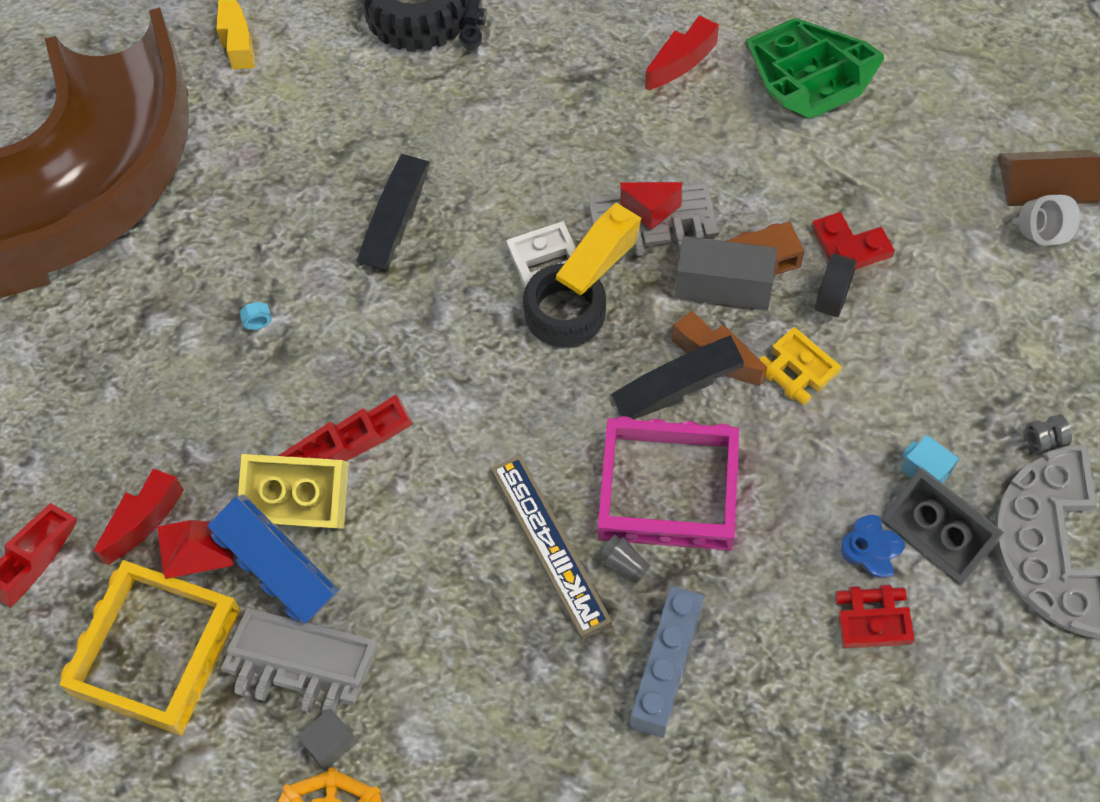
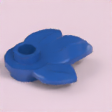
M866 515L858 519L853 526V532L848 533L843 538L841 554L851 564H862L869 574L879 578H887L894 575V569L890 560L899 556L906 545L897 533L882 529V521L879 516Z

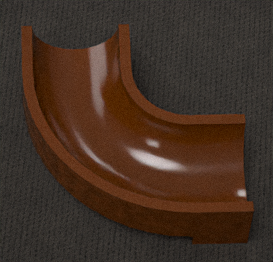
M160 7L149 10L150 24L145 35L130 48L115 54L104 56L79 54L65 47L58 40L57 36L45 38L56 85V99L53 109L46 121L31 135L14 144L0 148V298L51 284L50 272L70 266L114 242L150 210L171 181L181 160L187 140L189 125V102L187 96L189 94L179 59Z

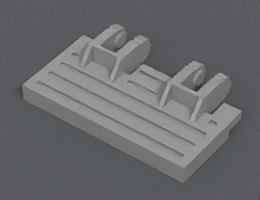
M708 183L682 186L681 207L654 229L650 230L640 222L636 244L633 246L636 257L644 255L642 238H644L645 246L671 243L670 234H674L677 250L681 251L684 232L693 231L694 237L704 238L703 230L706 238L719 236ZM620 194L589 198L592 226L615 203L620 204Z
M247 608L227 648V656L221 666L222 672L236 675L241 663L244 662L237 678L234 692L242 696L247 692L254 674H262L255 690V698L261 701L266 700L273 684L302 692L307 679H309L310 682L302 699L301 710L310 713L320 690L328 691V694L322 706L323 714L328 709L335 711L339 699L342 703L355 705L377 651V640L310 623L304 624L302 621L297 622L294 619Z

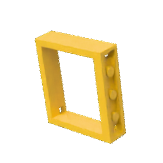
M123 560L120 567L111 574L108 583L109 588L103 600H99L95 605L93 619L87 631L85 630L81 633L77 641V651L71 662L64 666L59 685L70 696L182 736L241 609L232 597L174 577L165 579L164 574ZM135 580L215 608L165 712L84 683Z

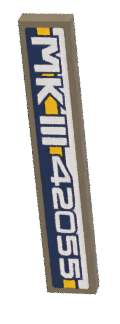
M518 455L492 467V475L581 640L612 626L610 616L522 456Z

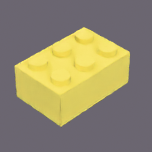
M241 454L238 496L244 494L273 524L344 529L349 462L332 459Z

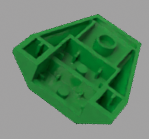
M798 18L790 19L746 39L747 46L767 93L782 106L810 119L861 96L884 61V54L868 42Z

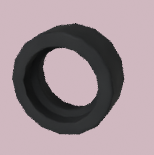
M835 253L831 255L817 296L815 311L837 318L840 316L857 260Z

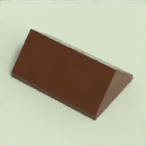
M1091 150L999 153L998 159L1007 206H1023L1028 201L1046 195H1067L1073 198L1077 204L1099 203L1100 155Z

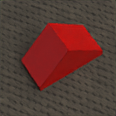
M620 182V205L641 217V223L650 230L654 229L681 207L682 182Z

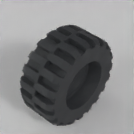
M362 0L366 23H368L370 31L378 36L381 42L386 45L390 43L391 47L398 50L406 48L408 52H416V49L429 51L432 50L433 46L438 45V47L447 44L449 38L453 40L460 33L459 29L462 30L465 27L464 16L469 0H427L412 4L397 0Z

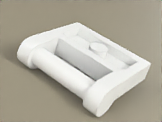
M564 221L506 240L507 249L518 271L524 289L530 278L537 271H540L539 269L530 272L528 267L563 255H567V258H569L576 249Z

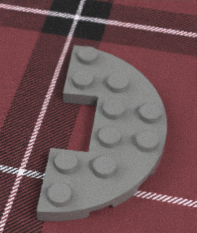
M1087 444L1073 445L1049 451L1045 456L1031 464L1028 463L1011 481L1001 499L996 515L995 526L1004 532L996 548L1008 580L1032 609L1045 619L1070 632L1100 639V569H1072L1063 512L1093 511L1097 506Z

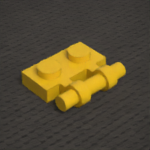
M795 327L772 346L771 352L777 359L772 362L765 355L760 358L767 366L765 377L770 382L775 381L785 390L784 394L791 400L796 399L803 406L812 398L804 390L807 385H810L819 392L840 373L842 366ZM787 366L798 375L795 380L783 372Z

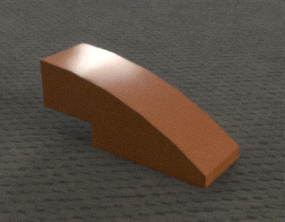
M691 311L673 325L672 341L686 353L731 335L744 361V367L725 375L758 386L765 382L767 366L724 324L713 331Z

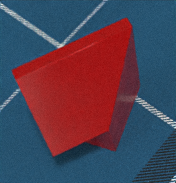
M188 520L157 526L165 579L234 566V553L228 547L226 549L222 548L211 537L213 531L207 526L211 521Z

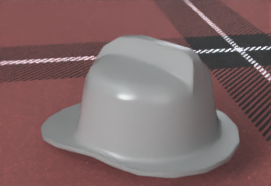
M1046 195L1026 202L1021 208L1019 217L1013 219V223L1019 225L1020 232L1026 239L1033 240L1038 245L1064 244L1069 242L1079 229L1080 210L1076 201L1070 196Z

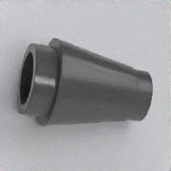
M615 534L599 554V557L605 561L604 565L632 579L634 578L638 582L651 566L624 537L620 539Z

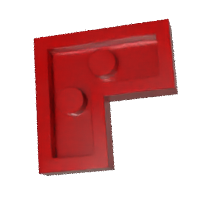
M841 212L813 220L811 228L828 260H830L833 253L857 260L856 270L894 256L895 249L882 226L853 235Z

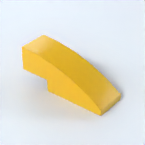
M218 0L216 29L222 48L227 47V54L232 69L255 68L253 43L237 0Z

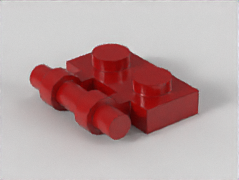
M891 584L880 585L879 589L861 590L860 586L849 587L848 590L835 591L836 604H849L851 610H843L838 614L842 648L912 645L915 639L910 608H895L896 601H906L905 587L892 588ZM880 602L882 606L880 609H864L863 603Z

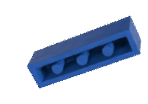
M244 494L235 496L207 525L213 531L211 534L213 540L224 549L228 547L237 556L235 558L237 564L246 572H253L261 580L259 583L261 588L271 597L277 596L285 604V612L297 622L301 620L305 624L310 621L340 591Z

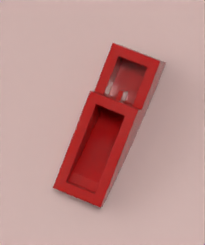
M699 15L685 35L674 30L646 69L645 89L653 90L681 77L701 62L718 42L719 24Z
M153 468L138 496L125 492L93 550L102 563L109 565L126 555L161 524L184 491L176 476Z
M50 503L4 545L5 554L0 558L1 603L11 608L36 582L67 540L77 523L76 517Z

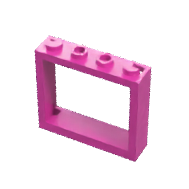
M625 416L615 419L607 418L598 520V541H609L615 534L620 539L624 537L629 543L732 551L735 539L739 428L723 423L710 426L699 425L693 421L668 423L661 419L640 421ZM616 439L728 447L724 525L610 516Z

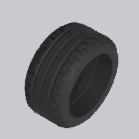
M561 262L560 264L555 263V265L551 264L540 269L530 278L523 294V307L526 324L535 337L553 347L569 348L584 344L585 341L588 342L599 332L606 316V293L603 284L598 279L582 294L591 305L581 316L570 320H558L543 313L539 305L548 295L557 291H573L556 280L557 273L565 264Z

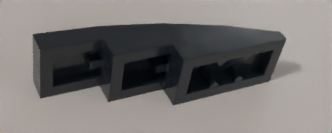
M401 153L367 229L357 258L358 263L388 272L396 245L401 244L408 219H413L430 166L429 161Z
M729 335L644 374L613 392L611 397L619 415L634 420L683 401V396L713 385L714 378L743 368L744 361L732 336Z

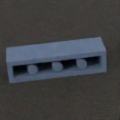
M670 586L632 710L630 728L661 738L665 737L702 612L704 595Z

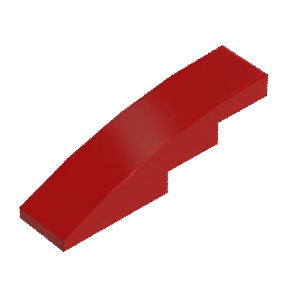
M394 395L369 412L362 408L337 425L330 421L278 456L348 461L385 442L414 423L401 399Z

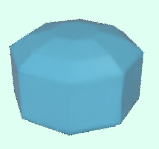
M253 302L245 305L239 311L242 324L246 329H261L272 321L271 313L266 303Z

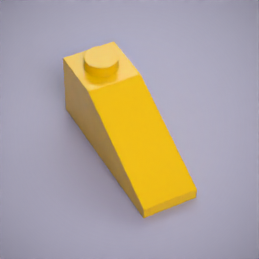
M618 203L612 205L597 219L557 273L556 280L582 295L636 244L641 217Z

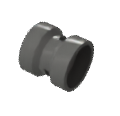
M1061 414L1051 416L1045 422L1037 420L1026 425L1025 431L1028 444L1036 454L1048 452L1053 446L1062 448L1072 443L1070 425Z

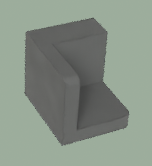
M332 709L324 712L297 736L302 746L324 771L357 744L353 733Z

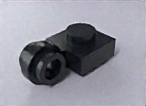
M482 0L468 1L464 16L465 27L459 35L460 44L467 50H475L482 43V33L479 29L481 25H485L487 18V9L482 7Z

